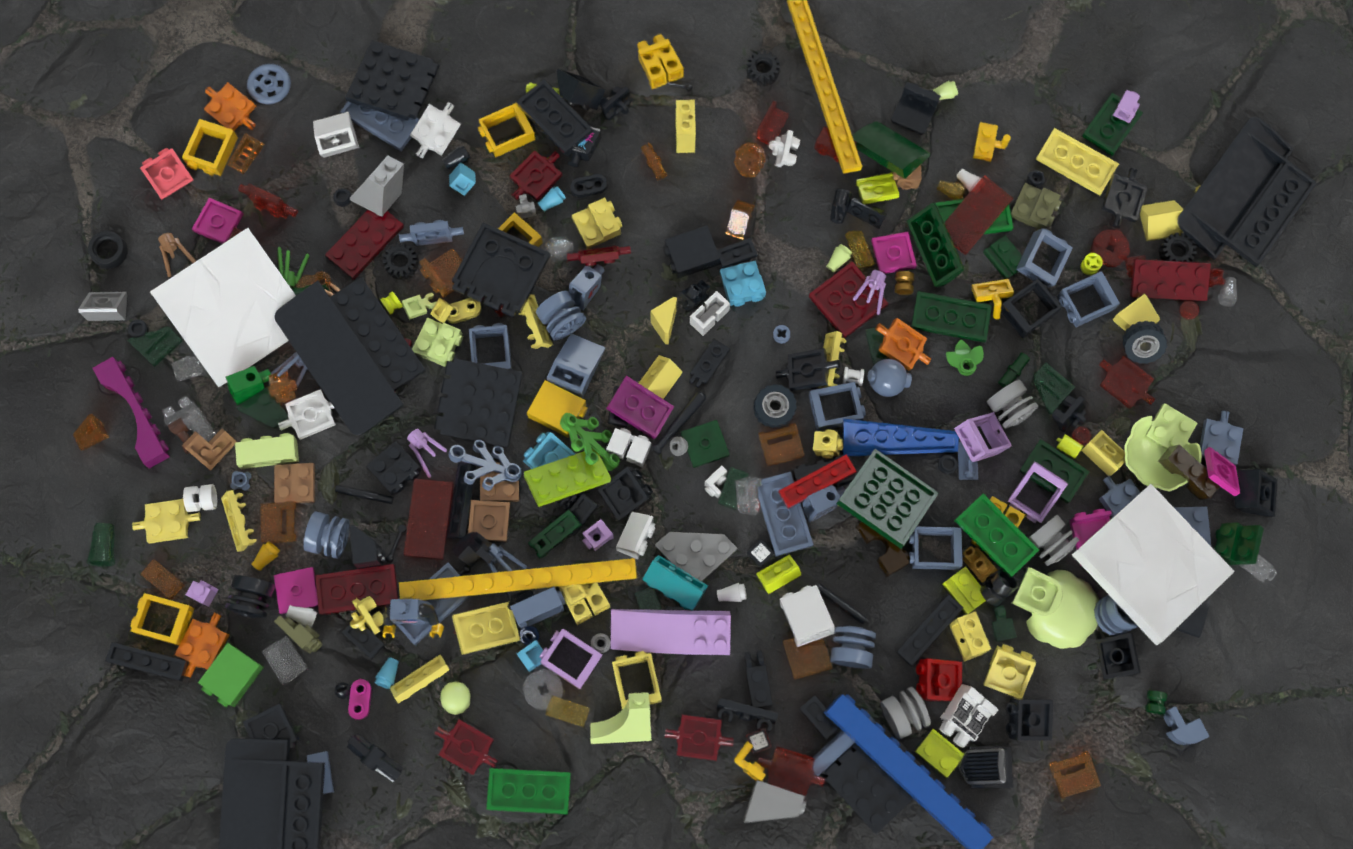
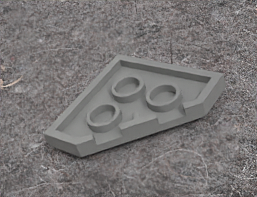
M669 532L655 544V547L669 562L701 582L738 549L724 534Z

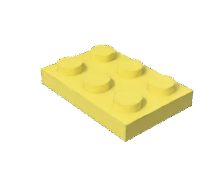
M509 602L452 616L462 655L520 640L514 614L507 607Z

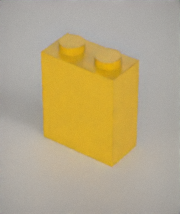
M545 380L527 411L528 418L569 438V432L563 430L560 425L561 417L565 413H571L577 419L583 418L588 408L586 407V400Z

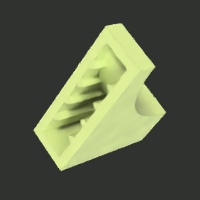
M649 693L629 694L626 706L617 715L605 721L590 723L591 744L651 741Z

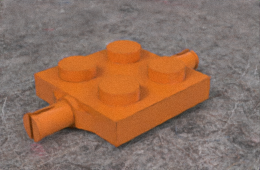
M228 82L219 92L214 91L211 87H207L205 93L212 99L204 108L205 112L222 126L234 131L242 124L246 125L250 130L255 127L256 124L249 119L250 113L256 107L253 102Z
M896 318L889 329L880 323L876 326L875 330L884 335L879 351L887 357L900 362L908 371L913 368L918 359L926 365L930 363L931 358L923 353V346L927 338L906 323Z
M214 613L209 623H202L192 619L175 653V656L189 662L185 676L191 678L196 667L208 670L222 651L229 634L222 632L216 627L222 617L221 615Z

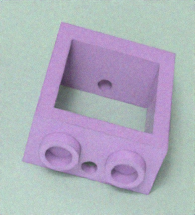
M994 412L967 419L954 428L972 462L998 455L1012 446ZM978 426L981 427L992 449H988L977 429Z
M1034 461L1009 497L1008 502L1011 503L1009 506L1018 511L1022 510L1027 514L1026 517L1032 522L1036 523V521H1039L1041 523L1068 483ZM1033 472L1058 487L1040 514L1016 499Z
M562 628L561 632L556 631L550 641L553 642L549 649L545 647L541 653L540 658L542 660L540 664L578 689H581L602 657V654ZM563 637L593 655L577 680L548 661Z

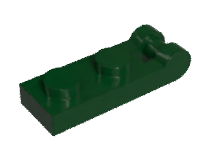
M568 509L530 540L528 544L531 548L535 549L537 557L541 559L582 526V524L572 511ZM542 540L546 543L544 547L540 544Z

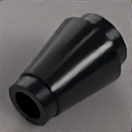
M463 145L456 147L442 161L446 168L449 169L457 166L460 162L462 164L468 162V159L471 157Z

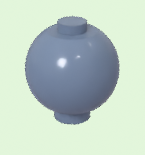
M884 359L877 362L868 372V381H870L872 389L884 397L896 396L904 388H909L911 385V374L906 373L904 366L893 359Z

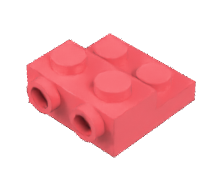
M168 148L160 151L157 158H149L142 162L143 166L140 167L161 200L194 181L174 150H169Z

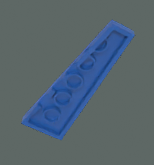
M843 419V456L846 454L847 456L871 455L874 449H877L884 455L958 452L959 437L956 431Z

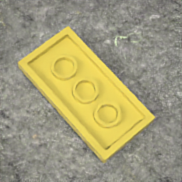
M1055 128L1036 158L1040 163L1098 195L1102 194L1119 163Z

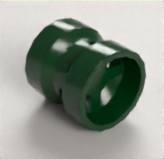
M1147 691L1148 703L1145 705V711L1154 714H1165L1166 707L1164 703L1167 700L1168 694L1159 691Z

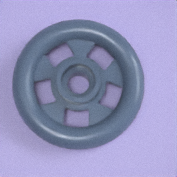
M264 64L257 67L251 72L247 80V90L250 96L262 104H274L286 97L291 86L289 74L285 69L275 64ZM270 71L276 72V76L269 75ZM260 74L264 76L260 81L256 80ZM278 81H283V87H278ZM260 86L262 92L258 94L255 89ZM276 92V95L268 97L267 93Z

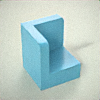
M461 162L449 175V186L464 196L476 183L475 172Z
M535 640L517 653L529 672L540 665L542 660L540 655L543 649L538 641Z

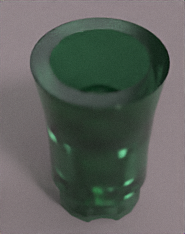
M96 523L94 525L90 551L86 561L87 564L97 567L115 565V533L113 524Z

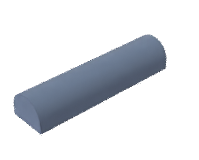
M870 717L869 719L875 724L874 719ZM841 730L805 766L817 778L854 741Z

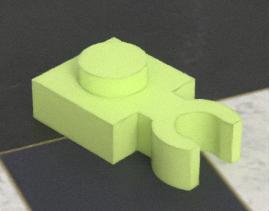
M429 293L424 299L417 295L403 300L402 306L408 319L427 314L426 308L433 309L436 302L430 303L428 300L432 299L434 294Z

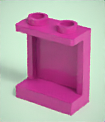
M1098 509L1093 511V514L1086 515V512L1074 515V518L1069 523L1073 532V538L1077 536L1079 539L1075 545L1076 550L1110 521L1111 510Z

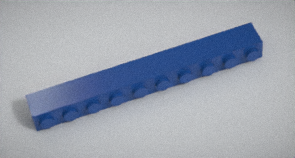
M839 695L823 713L966 849H984L993 838L989 833L991 830L984 823L981 822L979 824L974 819V813L968 808L964 810L959 805L960 800L953 794L948 795L944 791L945 786L937 779L934 781L929 776L930 772L921 765L919 767L914 762L915 758L908 751L904 753L899 748L900 743L893 737L888 738L884 734L885 729L877 722L874 724L869 719L871 716L864 709L861 708L859 710L854 705L856 702L849 695Z

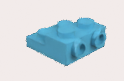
M756 260L719 270L730 306H741L751 300L757 302L766 296L762 276L759 274Z
M542 432L536 439L537 445L534 448L530 447L524 453L525 459L523 462L533 469L575 455V453L553 433L547 432L545 434Z

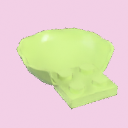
M1162 404L1153 421L1152 416L1141 418L1133 425L1131 435L1128 437L1124 447L1126 466L1146 486L1152 484L1155 488L1172 491L1185 485L1188 481L1183 476L1176 473L1171 474L1158 460L1169 447L1180 444L1201 464L1202 452L1200 445L1188 442L1197 422L1169 405Z
M1028 567L1012 604L1032 613L1031 618L1026 621L1029 632L1038 641L1049 643L1060 649L1081 646L1098 625L1094 609L1099 598L1091 585L1067 570H1055L1049 572V576Z

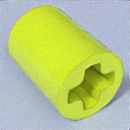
M1066 434L1062 439L1058 437L1056 440L1059 442L1056 448L1073 459L1077 457L1083 447L1082 444Z

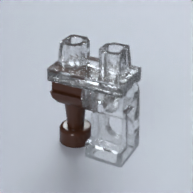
M187 396L178 401L182 407L181 410L175 412L174 408L170 406L162 411L165 417L163 421L169 430L178 436L183 443L190 438L187 433L190 430L196 431L207 442L217 434L199 406ZM182 447L186 454L190 453L184 447Z

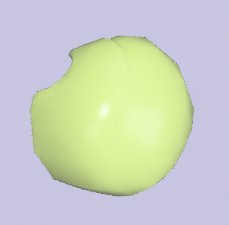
M455 681L444 686L441 691L440 700L442 707L448 713L457 715L463 713L470 706V692L464 683Z

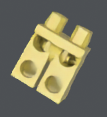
M598 583L582 584L588 594L585 598L595 616L610 608V604ZM563 586L559 587L577 625L593 617L584 599L570 606L561 590Z

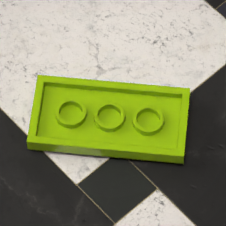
M592 448V451L599 457V460L593 465L586 462L585 451L525 471L524 478L538 507L611 482V477L600 455Z

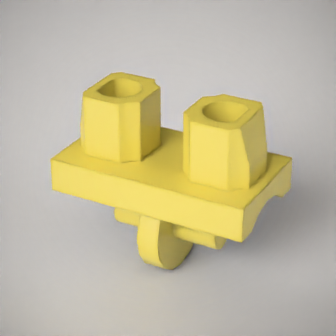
M370 596L361 601L357 598L353 600L352 603L360 616L356 612L352 613L353 620L350 622V626L353 629L359 627L360 631H364L366 629L365 623L368 629L373 631L375 635L379 633L378 627L384 623L383 615L379 611L372 616L369 614V611L376 607L374 600Z

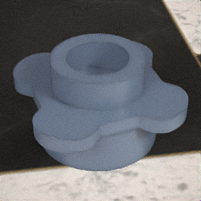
M233 472L231 488L233 490L243 489L247 491L250 488L249 479L252 477L249 472Z

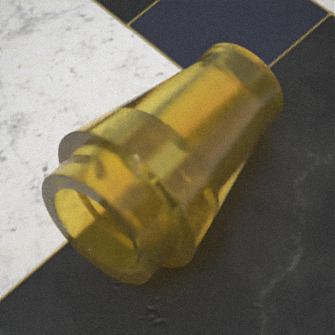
M940 180L937 190L953 200H961L966 187L962 186L961 183Z

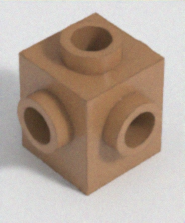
M921 165L906 179L893 172V180H896L897 187L905 190L911 188L918 189L921 182Z

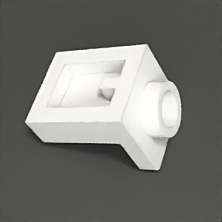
M720 466L705 481V490L712 497L714 495L717 498L721 496V491L715 485L720 486L727 479L725 477L727 470L723 466Z

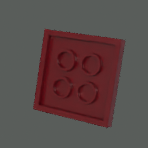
M853 262L845 266L808 296L836 330L842 333L843 338H846L877 314L879 292L875 290L871 301L867 303L866 300L871 290L869 284L857 300H853V297L866 280L865 275ZM884 298L882 300L881 310L888 305V302Z

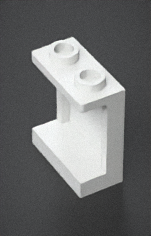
M817 585L803 587L799 592H790L780 598V606L784 610L793 631L797 647L834 634L835 626Z

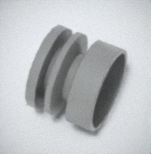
M1021 380L1007 385L986 402L993 412L1003 410L998 420L1002 421L1008 418L1002 424L1004 429L1025 421L1039 407L1036 402L1029 406L1027 405L1033 400L1032 396L1024 399L1021 397L1027 391Z
M1058 515L1028 538L1037 548L1043 547L1045 549L1039 556L1041 559L1047 554L1051 556L1044 562L1047 566L1060 561L1073 550L1079 541L1077 536L1070 542L1066 539L1073 533L1071 530L1064 534L1060 532L1066 524Z
M913 687L907 688L906 693L904 691L899 692L901 702H898L894 696L880 702L883 714L894 735L899 740L912 734L910 724L917 730L922 729V725L926 727L931 724L927 707Z

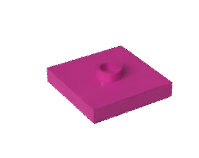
M208 198L192 230L195 233L224 244L232 237L243 216V212Z
M909 232L872 238V246L879 271L887 274L917 267Z
M1210 447L1205 449L1208 478L1233 496L1240 494L1236 465Z
M313 567L274 575L280 614H286L290 605L303 608L318 607Z

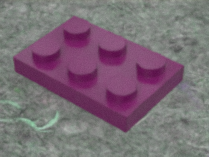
M628 376L624 377L606 407L607 410L652 439L658 436L674 408L673 405Z

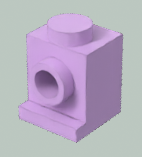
M1126 90L1113 116L1130 123L1140 105L1137 103L1140 96L1136 92Z
M601 519L582 533L585 538L582 540L589 550L593 548L594 551L614 538L613 533ZM599 535L600 540L595 541L593 537Z
M202 580L199 583L193 581L186 596L209 607L219 589Z

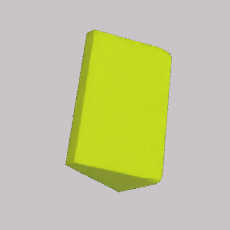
M789 554L759 571L756 575L766 592L770 594L800 577L801 572L799 566Z

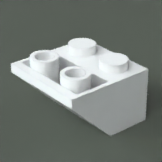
M349 112L313 121L315 140L319 154L322 157L359 148Z
M632 512L618 541L616 550L637 560L640 555L643 556L648 546L646 540L648 537L652 538L655 531L653 517Z

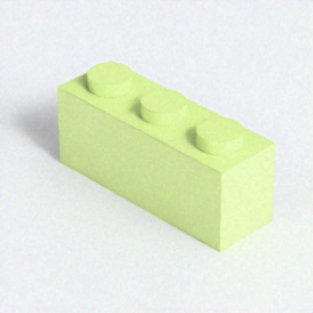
M290 433L280 434L279 437L274 438L272 436H262L259 440L246 438L242 439L241 442L235 443L236 462L240 469L299 462L297 439Z

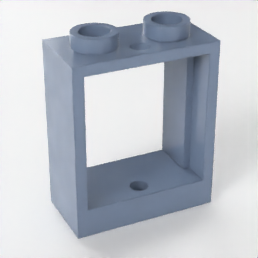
M1042 228L1033 233L1016 270L1033 281L1039 279L1048 288L1055 286L1073 247L1068 245L1065 240L1054 236L1050 230ZM1042 241L1060 252L1050 274L1032 263Z
M1102 271L1062 289L1058 295L1060 305L1065 307L1068 319L1075 327L1115 310L1120 304ZM1093 285L1105 307L1081 318L1069 295Z
M496 323L490 327L477 325L469 329L472 362L478 363L476 338L503 336L506 361L486 363V365L512 370L507 325Z
M855 382L810 391L809 400L818 432L843 427V419L863 421L864 416H866L864 405H860L859 398H861L860 388L856 387ZM850 391L856 415L825 421L820 396Z
M915 528L908 539L909 544H912V551L909 552V562L912 563V569L959 570L962 567L961 528ZM918 535L950 536L951 563L919 562Z
M552 587L510 607L522 630L525 626H531L565 611L563 605L566 602L561 591H556L555 587Z

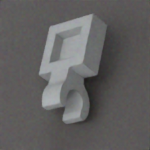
M526 194L520 195V204L516 206L517 215L522 219L536 216L534 202H528Z

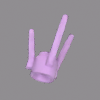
M878 270L872 271L871 275L866 277L865 282L853 297V300L856 301L869 284L871 290L866 300L869 303L874 291L880 288L877 305V315H880L883 293L886 286L884 282L886 275Z
M415 429L407 437V440L410 442L409 447L414 451L427 477L430 478L431 474L417 448L421 449L424 447L433 457L436 454L427 445V441L444 452H447V449L429 437L425 432L422 433L419 429Z

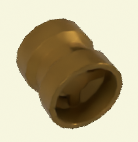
M909 271L897 272L895 276L897 281L895 293L900 295L913 294L914 287L912 282L914 281V273Z

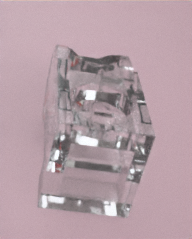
M747 477L735 480L739 512L741 514L757 515L761 509L758 499V487L762 486L761 478Z

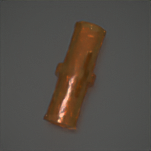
M652 143L643 145L641 150L656 180H661L660 176L664 179L667 173Z

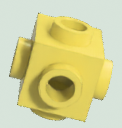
M830 429L824 432L815 431L813 451L816 456H822L826 459L838 457L840 450H843V439L840 438L838 432Z

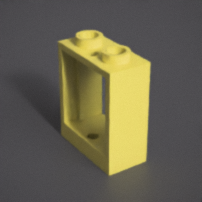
M676 100L677 153H695V100Z
M976 611L959 617L949 624L964 662L979 657L991 650Z
M641 651L635 653V657L627 658V655L615 658L616 661L612 662L622 710L628 700H625L618 668L646 661L648 662L654 694L649 695V703L662 702L651 653L647 654V652Z

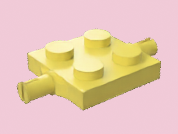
M184 499L145 504L144 521L133 522L132 527L134 531L145 529L146 539L149 544L188 538L189 522L201 521L200 512L188 514L185 509Z

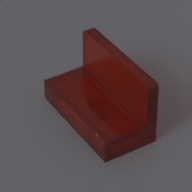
M776 101L772 102L757 130L756 139L769 145L770 141H775V138L779 136L789 117L788 113L776 108Z

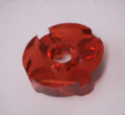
M1105 230L1100 232L1093 240L1091 253L1098 254L1102 258V264H1105L1107 267H1116L1122 264L1129 255L1130 246L1127 238L1120 230ZM1108 245L1114 247L1113 252L1106 249Z

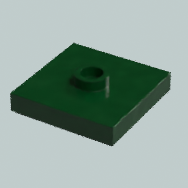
M717 420L681 431L682 438L688 443L687 452L693 468L730 456Z

